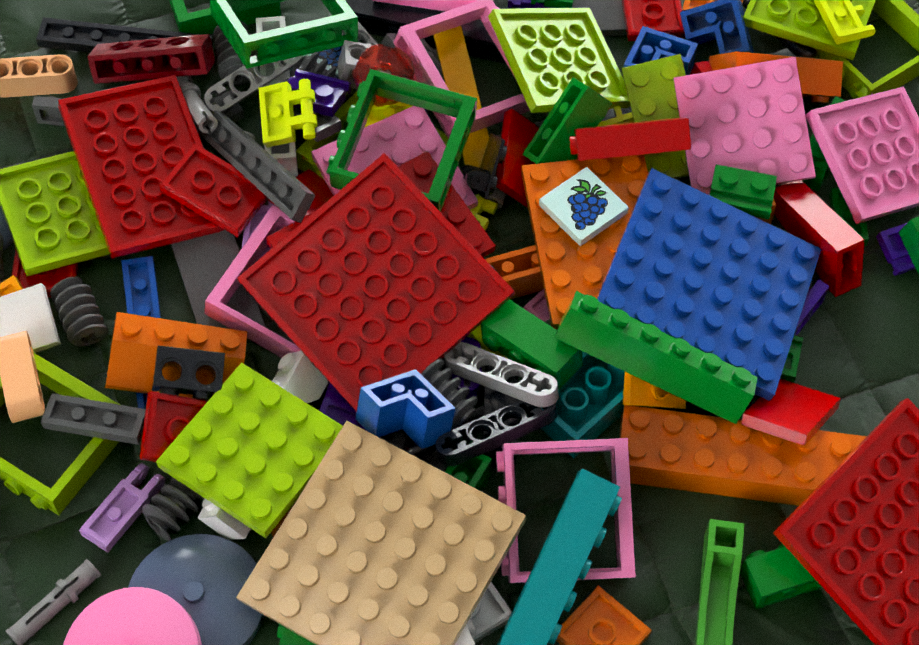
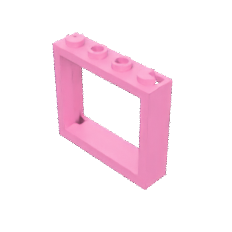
M479 0L400 27L393 43L416 82L449 90L420 39L478 19L483 23L513 74L488 18L493 9H499L493 0ZM523 94L476 110V117L470 133L502 122L504 112L510 109L515 110L519 114L530 111ZM433 111L449 139L456 118Z
M272 205L205 300V315L230 329L247 331V339L282 358L287 353L301 350L294 343L227 306V303L240 286L237 278L259 259L268 246L266 237L295 222L279 208Z
M628 438L504 443L502 451L496 452L497 472H503L504 486H498V501L515 510L514 455L611 451L612 483L620 486L617 496L622 498L614 514L617 567L589 569L584 580L636 577ZM518 535L501 563L502 576H508V583L526 582L531 571L519 572Z

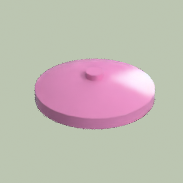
M129 587L107 593L88 605L73 622L63 645H202L194 620L177 601L154 589Z

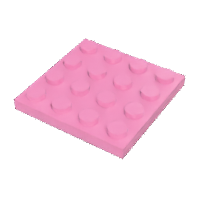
M796 57L674 77L679 117L689 118L691 150H685L691 187L710 195L716 164L777 176L776 185L816 177Z
M904 87L813 109L805 115L856 224L919 206V117Z
M412 106L364 128L348 171L360 174L383 153L398 167L428 151L439 166L446 145L423 108ZM337 140L311 151L312 158L333 196L340 189L331 187L330 174H327L326 171L329 166L330 156H335L337 153ZM457 166L451 184L471 210L477 207L478 200L466 180L463 179V174Z

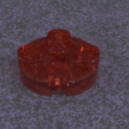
M376 44L367 48L360 55L353 70V78L357 89L360 83L362 84L363 81H366L370 69L377 71L380 68L382 71L389 70L391 75L414 81L415 69L410 57L403 50L395 46L391 48L384 46L385 44ZM377 96L374 105L383 107L396 104L398 101Z

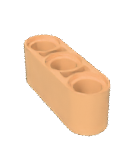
M57 54L0 59V97L64 94L73 91L77 87L78 80L73 62L66 55Z
M23 331L0 337V377L11 422L16 423L43 416L45 405L28 332Z

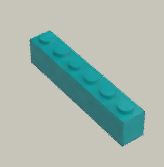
M583 468L578 471L497 645H547V643L553 645L562 628V625L557 623L563 610L569 612L576 599L577 593L572 591L578 578L584 580L592 564V561L587 559L593 546L599 548L605 537L607 529L602 527L607 515L613 517L619 507L622 498L617 496L620 486Z

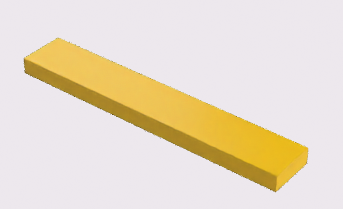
M458 26L434 34L433 38L444 82L448 89L452 92L477 98L476 110L481 109L482 106L462 27ZM487 127L469 134L462 152L465 165L480 168L489 140Z

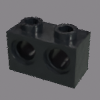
M157 346L152 391L177 396L179 394L193 395L192 398L209 401L215 392L222 389L225 353ZM166 366H174L180 371V378L175 381H169L162 375V369ZM202 369L208 370L212 373L214 381L208 385L201 384L196 379V372Z

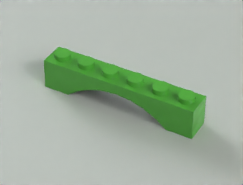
M716 519L709 520L704 535L695 645L733 644L734 616L742 560L744 523Z

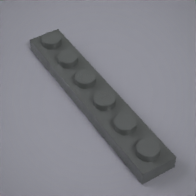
M215 110L213 116L217 119L218 125L213 132L206 126L208 133H203L202 137L291 220L301 223L316 195L229 117Z

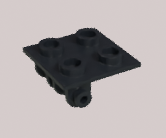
M493 133L490 134L480 168L472 165H463L460 168L463 179L466 180L468 186L486 200L489 193H493L496 188L498 176L495 175L498 163H503L507 152V146H504L505 139Z

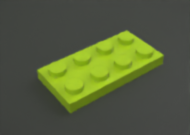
M681 54L622 68L634 122L679 118L673 79L674 77L686 76ZM685 150L644 154L648 173L653 168L674 179L689 176Z

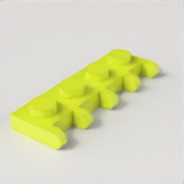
M813 0L836 45L871 37L875 34L874 26H863L859 18L865 13L862 5L853 6L850 0Z

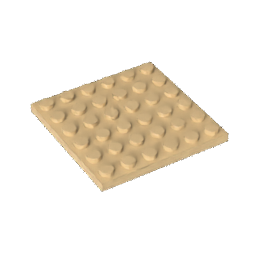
M346 421L236 598L315 645H455L527 518L525 514Z

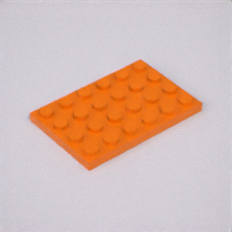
M644 154L522 165L521 174L550 323L554 329H558L560 321L576 291L597 298L648 175ZM585 167H588L629 209L628 214L582 246H579L539 206V199Z

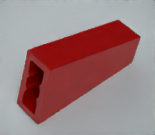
M684 117L574 129L575 136H569L571 155L577 154L578 161L691 150L689 118Z
M802 180L785 183L776 187L773 198L776 203L775 216L788 233L821 249L815 271L822 281L829 285L830 292L837 297L861 286L864 239Z

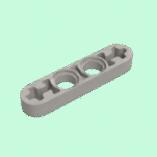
M303 55L294 59L282 60L281 64L284 65L282 68L279 61L273 62L274 72L268 76L261 74L258 66L246 69L243 65L211 86L205 93L204 104L212 114L215 110L224 113L259 90L260 87H264L294 67ZM238 76H244L249 80L250 88L247 91L240 92L235 89L233 80ZM225 84H227L230 93L236 97L232 100L230 94L226 96L222 101V107L218 104H210L213 98L211 94L215 93V95L220 96L226 92V88L223 87Z
M460 342L444 356L446 368H451L453 374L531 405L549 407L556 403L559 398L558 383L555 377L468 343ZM485 365H491L495 367V369H493L490 372L479 371V369ZM512 376H520L523 378V380H521L518 383H509L506 381L509 377Z

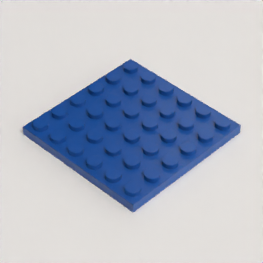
M651 168L597 299L613 309L625 311L630 317L645 324L656 326L660 331L672 337L684 339L695 348L706 353H713L721 360L735 367H742L748 370L752 375L758 377L755 394L770 401L776 393L821 249Z

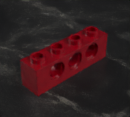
M210 34L97 44L87 56L94 84L156 79L172 75L179 77L208 74L215 63Z

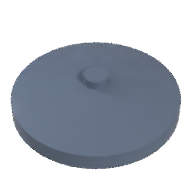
M186 535L160 545L140 563L128 588L144 587L154 589L177 601L194 620L202 645H249L258 633L265 616L236 598L257 565L256 562L238 544L215 535Z

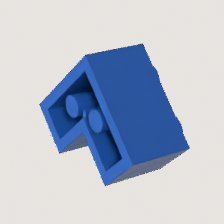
M717 0L680 12L686 40L702 44L716 39L720 54L736 51L754 53L749 30L743 20L744 10L740 0Z
M642 26L623 68L681 54L685 74L690 75L698 43Z
M415 369L361 387L356 420L369 433L377 437L403 429L421 449L436 444V440L441 435L451 431L455 407Z

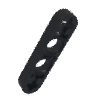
M519 400L446 432L436 440L435 446L438 459L446 466H456L498 448L504 443H509L547 426L557 418V402L541 409ZM510 418H517L521 420V422L515 426H507L504 424V422ZM481 431L491 434L483 440L474 438V435Z

